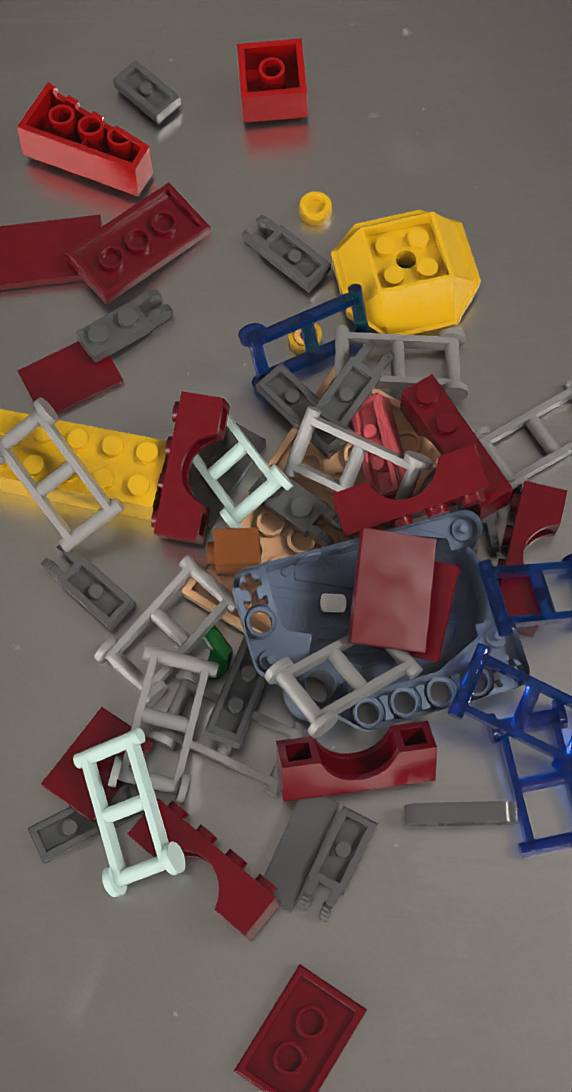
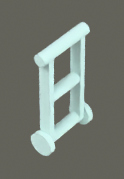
M229 415L227 427L239 442L209 468L198 454L194 458L193 464L225 506L219 512L230 528H244L241 522L280 487L283 486L288 491L293 487V484L277 465L268 466ZM248 453L267 480L236 507L217 479Z
M140 728L73 756L75 766L79 769L83 768L109 861V866L103 869L102 881L106 891L112 897L123 895L129 883L164 870L171 875H177L185 870L186 865L180 846L175 842L169 843L140 745L145 742L144 732ZM127 750L139 795L108 806L96 762ZM144 810L157 856L126 867L113 822Z

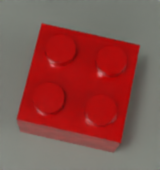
M302 38L237 44L244 123L308 117Z

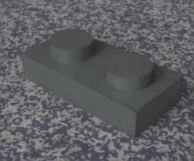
M137 60L113 78L115 88L157 124L181 105L180 96Z

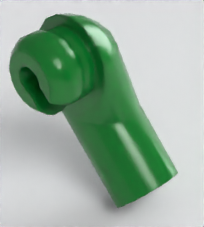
M214 625L202 639L210 648L208 660L219 663L215 679H218L229 671L233 649L216 625Z

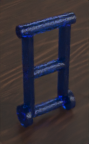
M352 284L348 287V293L269 327H265L260 323H251L242 327L238 333L239 340L243 346L249 347L256 375L252 379L253 390L260 394L256 390L255 384L277 366L274 365L270 368L268 366L263 347L268 342L301 329L306 352L281 362L294 373L335 355V339L319 346L314 326L315 322L351 307L356 329L353 332L370 333L362 286L360 284Z
M572 554L565 556L561 560L562 562L493 566L492 560L488 559L477 563L499 637L514 633L513 628L572 622V611L556 612L544 575L572 573ZM529 576L540 614L509 616L497 578Z
M478 643L447 714L459 720H462L465 714L554 758L551 766L564 774L572 776V736L564 752L524 732L540 693L572 708V696L490 656L492 649L487 645ZM485 666L526 685L510 725L469 705Z
M561 699L552 700V708L497 720L495 713L485 715L486 726L492 744L500 743L514 802H517L518 818L524 842L518 843V850L522 859L572 848V831L534 840L523 793L565 784L572 810V768L561 730L568 728V718ZM549 724L561 769L519 778L507 733Z

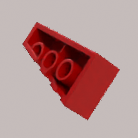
M47 82L17 126L23 155L139 197L153 174L149 145L119 126L112 127L104 122V117L97 112H88L79 105L78 100L70 95L65 97L58 93L57 87Z

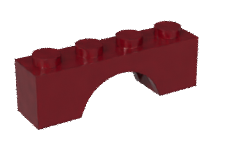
M431 374L403 390L400 403L401 412L419 437L427 438L441 455L473 444L478 448L493 492L485 495V501L467 507L469 511L474 512L482 520L508 505L513 492L512 486L434 375Z
M181 391L180 401L174 403L172 411V421L175 422L173 436L168 437L165 446V456L168 457L166 471L161 472L158 481V491L161 492L159 506L154 507L151 516V526L154 528L153 534L159 537L200 545L204 544L210 510L203 506L193 495L189 484V470L194 458L204 447L224 440L230 405L224 398Z
M475 444L438 456L437 469L433 480L424 491L412 498L403 500L386 498L368 482L333 493L332 497L344 536L352 540L359 538L362 528L384 530L392 527L393 529L414 523L413 519L427 515L428 519L439 517L450 512L448 507L463 503L464 507L479 504L486 500V494L493 491L480 452Z
M525 480L521 492L514 491L511 499L509 512L514 513L515 517L513 526L506 524L501 545L508 548L505 559L498 558L494 579L500 580L498 592H492V611L513 622L519 634L533 637L539 627L546 592L535 585L529 578L524 567L523 554L525 549L536 540L556 535L561 524L568 490Z
M428 721L390 725L388 731L379 742L365 750L354 753L330 751L323 747L316 738L313 739L311 736L276 741L277 774L283 802L436 781L437 745Z
M157 798L169 843H177L182 849L184 857L198 858L211 864L219 883V895L215 911L251 941L281 904L273 895L277 888L260 873L254 879L243 869L248 863L233 850L229 849L226 854L214 845L218 838L200 824L195 829L185 820L189 817V814L172 800L167 806ZM144 813L127 835L151 856L155 857L157 853Z

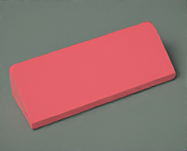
M380 393L369 396L351 420L354 433L404 456L390 399ZM367 451L362 462L365 481L371 484L382 496L394 499L406 469Z

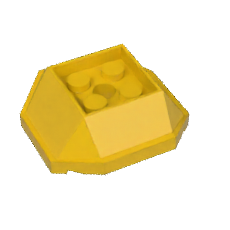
M418 209L357 223L331 252V262L347 318L371 333L434 336L438 335L443 329L456 328L480 287L481 280L462 222L440 216L435 212ZM406 264L411 266V268H402L400 265Z

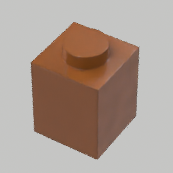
M258 527L214 529V542L207 543L208 564L215 565L217 576L237 575L240 570L246 567L261 564V545Z

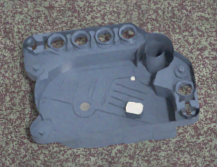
M462 510L386 530L387 532L436 539L434 561L460 566V575L456 584L441 650V658L439 663L414 658L423 669L416 678L410 679L407 674L336 715L339 720L363 732L373 731L510 691L524 685L530 675L529 664L516 626L509 619L492 611L493 597L489 577L482 562L473 551L483 529L482 521L474 512ZM359 538L246 567L237 573L233 580L232 593L253 665L261 676L264 677L267 670L273 664L285 657H288L295 664L349 634ZM245 577H250L252 582H259L260 586L255 590V597L257 602L265 599L266 604H256L248 610L245 609L244 604L249 605L252 601L249 591H241L240 586L245 581ZM262 612L268 615L271 620L270 630L265 633L255 632L250 626V618L253 614ZM356 644L342 652L367 683L398 666V663L387 651L375 649L372 646ZM329 660L296 677V680L306 692L305 683L307 678L314 677L320 679L327 688L325 701L313 699L320 709L354 691ZM507 662L510 667H517L519 674L514 676V682L510 676L494 681L493 673L506 669ZM475 671L483 676L485 686L480 693H475L468 689L466 677L469 672ZM434 682H442L448 687L450 695L445 703H438L432 699L430 688ZM283 689L284 701L289 711L295 717L310 722ZM399 692L408 693L413 699L414 706L408 714L400 713L394 706V697ZM370 703L375 706L378 716L373 724H364L359 720L357 710L360 704Z

